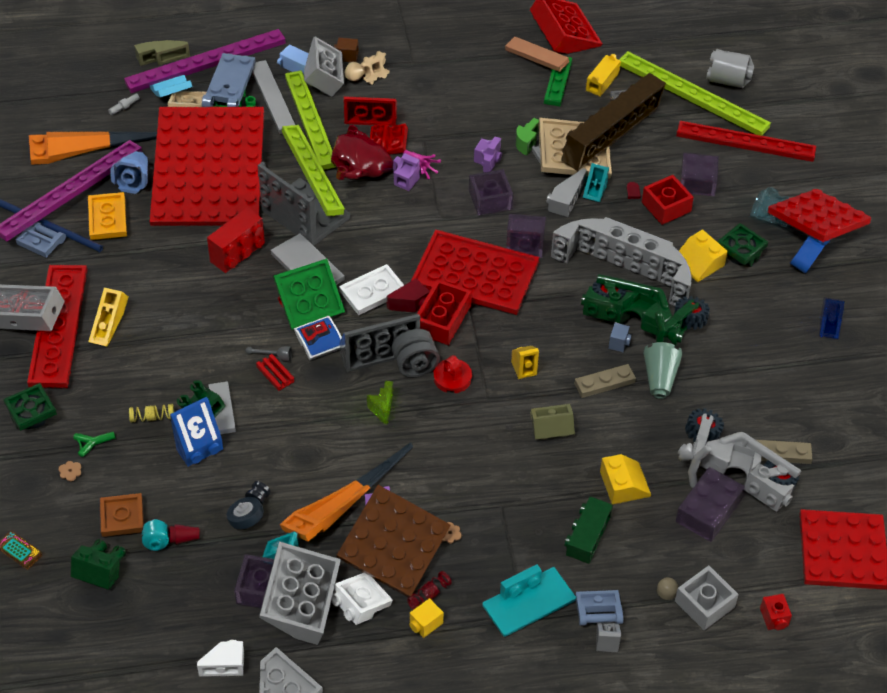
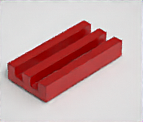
M270 354L268 359L266 357L263 358V362H256V367L278 391L294 382V377L273 354ZM265 366H267L273 372V374L282 382V384H280L272 376V374L265 368Z

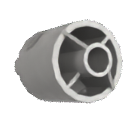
M719 49L713 50L710 62L713 64L712 67H709L706 79H709V82L743 88L751 81L754 64L750 55Z

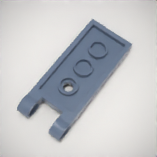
M223 53L207 93L203 95L202 107H213L214 101L227 103V107H239L256 63L255 57Z

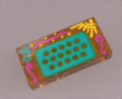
M10 531L0 540V551L27 570L42 556L40 550L13 531Z

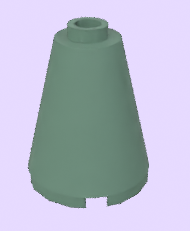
M656 342L652 343V347L648 348V345L645 346L643 354L650 393L655 398L663 399L670 395L682 358V349L680 347L679 350L675 349V345L671 343Z

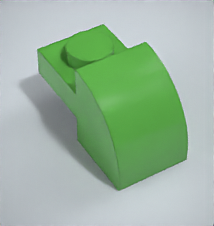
M533 118L525 127L520 125L517 127L516 147L524 155H528L531 152L532 146H536V137L539 133V120Z

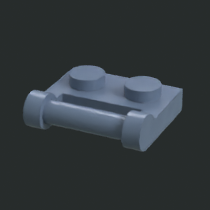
M36 222L25 229L15 240L17 245L47 258L59 244L64 243L66 234L62 232L57 233Z
M618 590L576 592L580 626L587 625V623L601 622L623 624V611ZM590 612H615L607 614H586Z

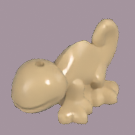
M377 51L376 56L364 57L361 64L357 62L349 63L345 69V77L350 81H359L363 75H366L364 81L371 85L377 80V77L386 78L389 70L383 67L386 53Z

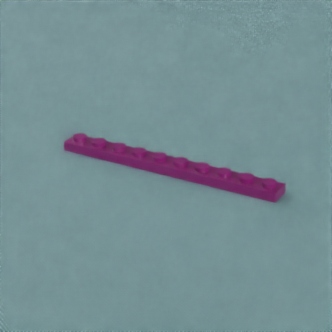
M279 29L126 77L124 81L130 93L150 88V85L181 75L187 76L218 66L223 53L249 56L286 44L285 37Z
M131 140L125 142L0 223V237L6 242L111 174L110 169L113 164L135 151L142 152V147Z

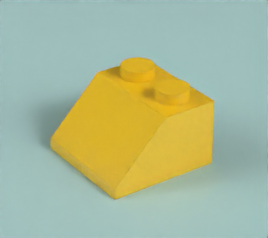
M703 229L689 237L679 250L690 268L691 277L697 282L724 267L728 252Z
M622 454L602 458L600 473L612 504L651 497L649 487L638 461Z

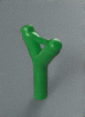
M114 432L91 437L75 433L73 439L78 441L80 446L78 455L84 457L96 444L114 440L115 435Z

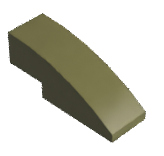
M164 40L134 45L136 58L140 66L152 62L162 65L190 57L189 44L185 41Z

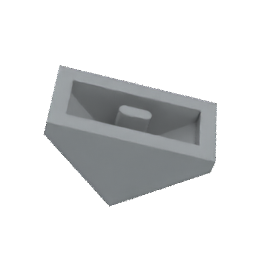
M616 622L597 623L596 651L618 652L621 639L619 624H616Z

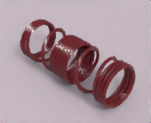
M440 571L438 578L433 577L431 582L428 581L418 590V595L412 594L407 599L409 606L414 610L421 605L414 595L418 596L422 603L425 602L419 594L420 590H422L427 599L430 598L431 600L440 594L439 589L433 583L435 578L440 581L444 588L450 586L452 581L447 573Z

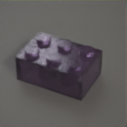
M709 467L678 508L676 522L712 542L742 500L745 486Z

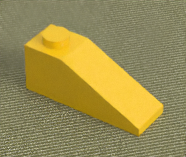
M104 287L89 343L108 347L124 314L129 296L122 291Z

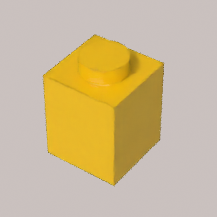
M429 598L410 612L409 625L415 633H419L425 638L443 624L444 612Z

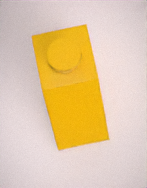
M527 346L512 350L511 362L518 379L537 375L538 348Z

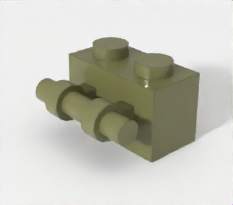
M570 404L531 409L530 417L532 419L535 439H548L557 436L566 437L575 434L574 417Z

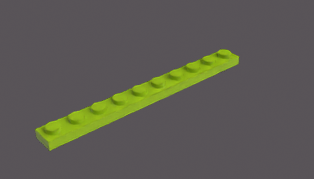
M628 51L619 59L621 67L641 77L646 76L648 73L653 74L666 83L665 89L756 135L762 136L770 128L771 122Z

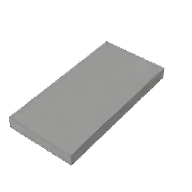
M300 233L271 250V255L288 271L326 259ZM328 260L337 285L345 280V276Z

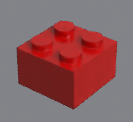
M674 175L643 188L642 203L661 225L690 213L692 210L694 197Z

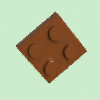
M142 493L100 498L102 537L142 532V527L144 526Z

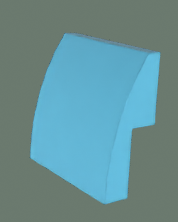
M185 75L150 85L151 90L158 97L192 87L191 81H186Z

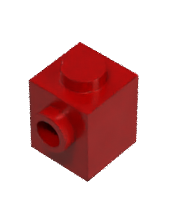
M784 594L763 597L760 610L767 629L782 630L788 627L792 614Z

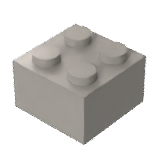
M708 565L678 587L675 602L705 631L735 608L739 594Z

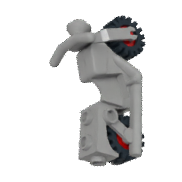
M699 408L690 413L685 426V432L689 434L688 437L690 439L694 438L693 446L692 443L683 444L678 454L680 461L691 460L688 470L691 488L698 486L696 472L699 464L718 475H724L728 468H740L746 473L743 490L776 512L783 505L787 506L793 498L791 492L794 491L799 480L800 469L744 432H737L720 438L724 422H722L723 419L721 417L718 418L719 414H712V410L707 412L705 408L702 411ZM762 456L768 460L764 466L760 464Z

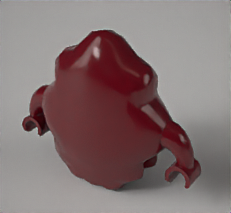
M350 125L347 134L337 136L331 155V162L338 169L336 174L338 180L380 177L382 174L390 172L393 168V159L387 153V150L382 145L375 143L365 133L357 130L356 126Z

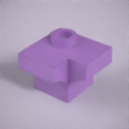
M495 136L493 140L481 138L474 149V162L481 164L485 173L490 174L495 164L501 160V138Z
M404 153L401 158L397 156L393 160L395 186L407 191L411 190L420 178V159Z

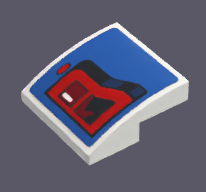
M330 316L294 328L300 345L304 347L309 361L340 350V340L342 337Z

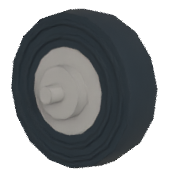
M246 497L233 503L227 510L226 515L229 524L233 528L247 529L260 521L264 510L257 498Z

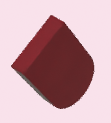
M629 182L626 187L628 199H640L638 183Z

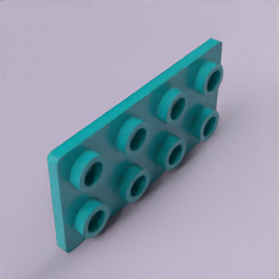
M538 564L502 581L500 594L484 601L482 606L503 637H506L576 601V596L555 567L542 572Z

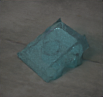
M768 187L757 195L749 216L787 227L788 223L768 213V207L790 197L779 196L776 189Z

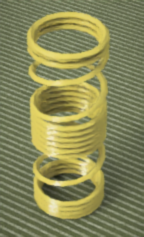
M163 404L161 419L156 406H145L143 420L137 407L135 421L133 407H130V422H136L137 412L142 422H144L145 417L147 421H156L157 416L159 420H162L164 410L167 418L171 419L170 414L174 413V405L168 404V417L165 405Z

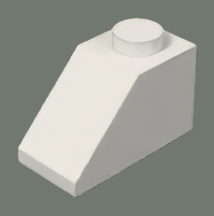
M229 640L216 645L197 662L199 676H243V641Z

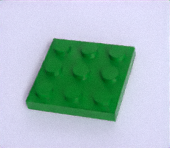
M327 258L273 276L291 330L327 316L332 317L345 312Z

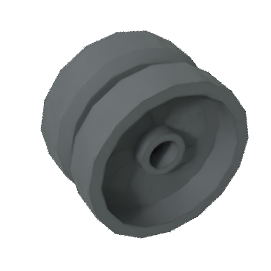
M424 329L409 330L400 334L394 340L392 352L402 375L418 377L431 372L437 367L440 356L437 348L434 346L435 343L432 335Z

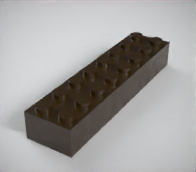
M648 73L646 76H642L637 83L631 84L625 92H621L616 99H612L608 105L601 107L596 114L591 115L587 121L580 123L575 130L567 134L566 144L562 149L561 161L579 171L658 109L666 83L653 74Z

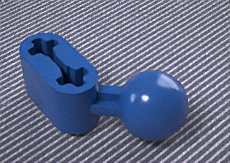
M808 235V238L790 264L805 274L830 240L822 242Z

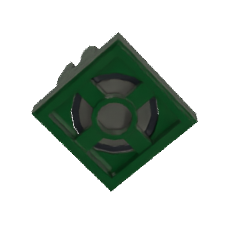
M741 223L717 241L728 251L727 257L731 262L739 265L747 264L750 267L753 266L754 262H758L761 251L768 246L767 240Z
M40 383L3 399L13 423H15L16 428H19L20 431L26 428H39L44 425L48 418L57 415L56 409Z

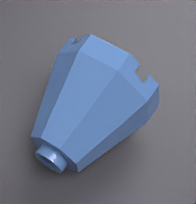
M135 151L113 164L110 169L111 182L114 185L117 183L119 185L118 188L122 192L136 194L140 189L145 188L148 183V157L143 152Z

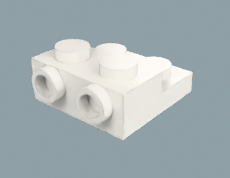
M366 573L336 583L331 598L332 603L335 606L339 605L344 611L345 618L348 621L352 620L356 625L372 619L375 612L391 606L393 601L381 586Z

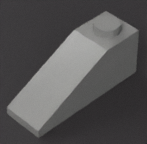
M583 168L557 185L553 192L548 194L546 203L549 204V212L566 217L569 216L586 182L587 169Z

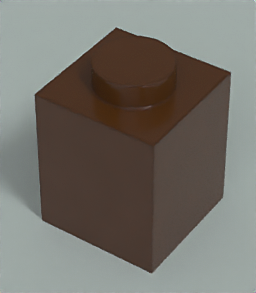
M339 37L337 44H334V48L342 52V62H357L359 52L358 39Z

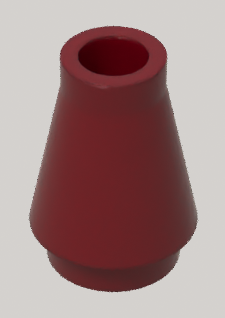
M178 524L169 526L170 543H175L176 545L199 540V527Z

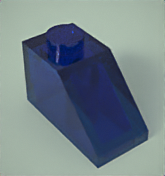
M827 297L823 298L819 336L839 339L845 301Z

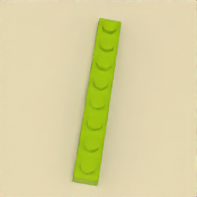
M302 71L286 73L285 79L314 154L323 170L335 168V165L331 162L333 152L308 86L304 81Z
M282 126V134L326 216L343 215L344 207L300 126Z

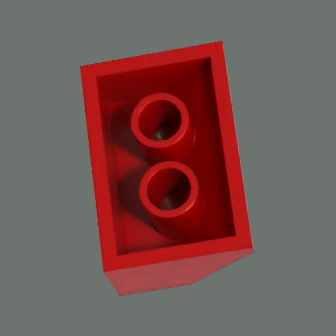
M344 97L345 124L377 125L387 122L389 126L396 125L397 99Z

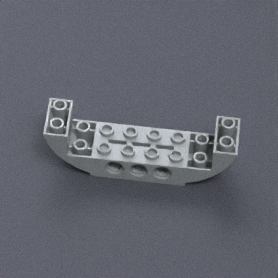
M607 217L604 219L591 218L573 221L553 232L551 257L558 261L568 263L577 249L671 286L668 304L675 306L680 298L682 300L683 297L689 298L691 287L690 268L685 258L673 247V243Z

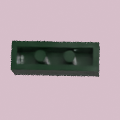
M591 496L587 503L582 504L579 512L581 516L579 519H575L572 526L573 533L572 535L568 534L564 546L567 547L566 556L590 564L610 520L612 504Z

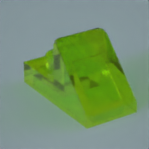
M385 381L384 388H380L379 396L367 395V407L383 424H388L393 397V381Z

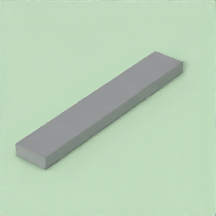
M267 61L256 62L252 73L279 134H282V126L295 125Z

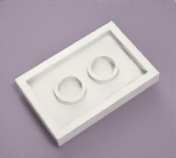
M386 264L339 286V291L355 312L360 315L386 303L387 295L404 286V284Z

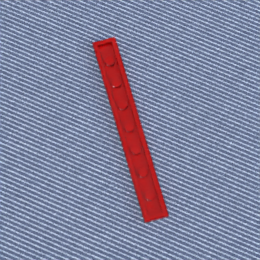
M685 121L679 122L676 137L811 162L814 161L816 152L815 145Z

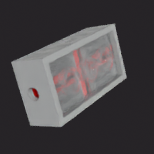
M0 285V329L51 331L65 301L56 287Z

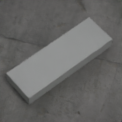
M228 381L209 384V389L217 393L226 405L215 418L220 434L236 432Z

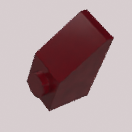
M414 279L387 295V309L417 312L430 291L418 279Z

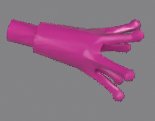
M408 150L404 151V153L420 159L421 174L425 173L427 179H430V176L426 169H430L436 174L438 173L437 170L430 166V162L441 163L440 159H430L435 158V154L423 156Z

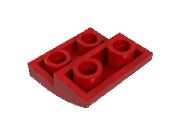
M387 122L371 126L370 138L375 143L382 145L388 154L403 153L406 150L408 127L406 123L389 127Z

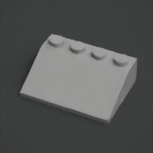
M279 542L259 618L298 640L318 645L324 632L341 559Z

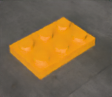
M124 192L89 195L90 240L127 236Z

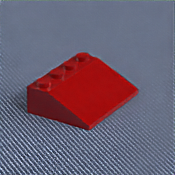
M535 0L530 8L533 18L537 21L539 28L543 31L555 52L569 54L602 46L603 43L577 3L565 0Z

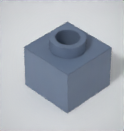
M614 324L610 336L609 349L624 352L625 346H629L632 337L629 334L630 326Z

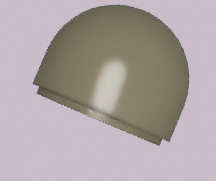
M669 577L661 579L657 586V594L665 600L674 599L678 589L677 582Z

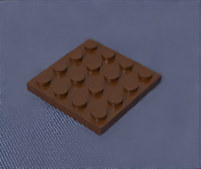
M377 485L336 557L409 598L415 591L451 525L386 488Z

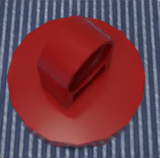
M454 355L441 361L434 369V383L443 392L448 390L460 393L465 391L471 384V368L467 363L459 360Z

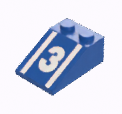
M207 397L170 414L176 450L187 466L199 463L202 459L223 450L222 437Z

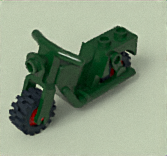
M598 274L593 287L589 286L587 293L583 294L581 305L584 306L583 315L608 320L609 322L622 324L631 317L632 311L636 312L641 317L642 330L656 335V342L666 343L670 340L675 346H677V343L682 342L683 333L686 330L691 329V327L695 330L697 327L703 328L706 325L710 310L708 303H704L703 299L699 301L698 297L696 299H693V296H689V299L683 297V300L680 298L676 302L674 316L672 317L665 293L661 288Z

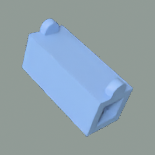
M289 44L280 53L277 64L291 72L301 70L304 76L309 53Z

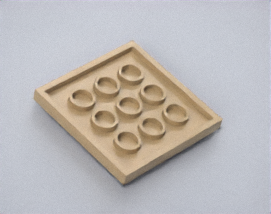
M539 118L541 172L574 175L578 172L561 161L562 149L566 144L567 134L584 122ZM608 147L583 167L587 169L586 176L589 175L591 164L594 163L609 167L608 178H611L610 149Z

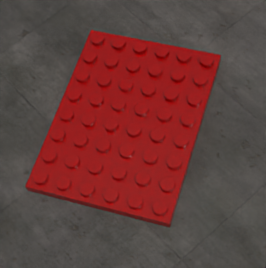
M159 107L150 226H223L246 208L259 215L260 186L258 164L262 162L264 107Z

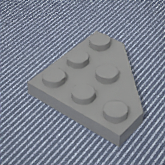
M277 647L260 661L259 693L323 692L322 686Z

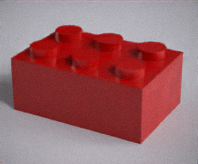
M246 208L209 235L207 242L210 262L224 273H227L242 260L248 258L255 250L261 248L265 243L263 218L249 208Z
M437 279L417 312L420 315V329L428 331L432 335L433 340L449 345L471 307L472 291Z

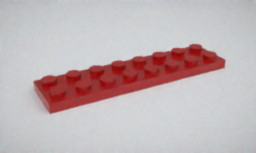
M49 265L45 286L56 287L65 302L52 330H37L27 381L28 387L40 383L42 387L68 388L87 276L86 265Z

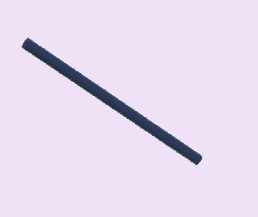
M0 199V207L15 214L22 210ZM42 218L37 221L42 226L57 233L62 232L66 234L67 238L98 252H101L103 249L102 245Z

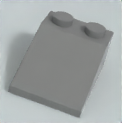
M314 37L304 69V81L332 97L344 84L342 52Z

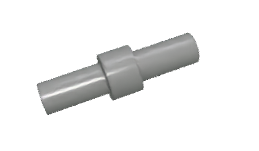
M136 93L127 99L124 98L118 101L117 105L108 109L109 114L113 115L120 110L129 108L132 103L140 99L139 95Z

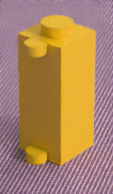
M615 54L605 55L587 77L586 91L601 97L618 76L621 61L616 59Z

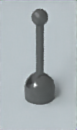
M281 346L277 351L253 349L252 347H247L245 350L247 354H274L280 360L288 362L291 361L292 357L291 346Z

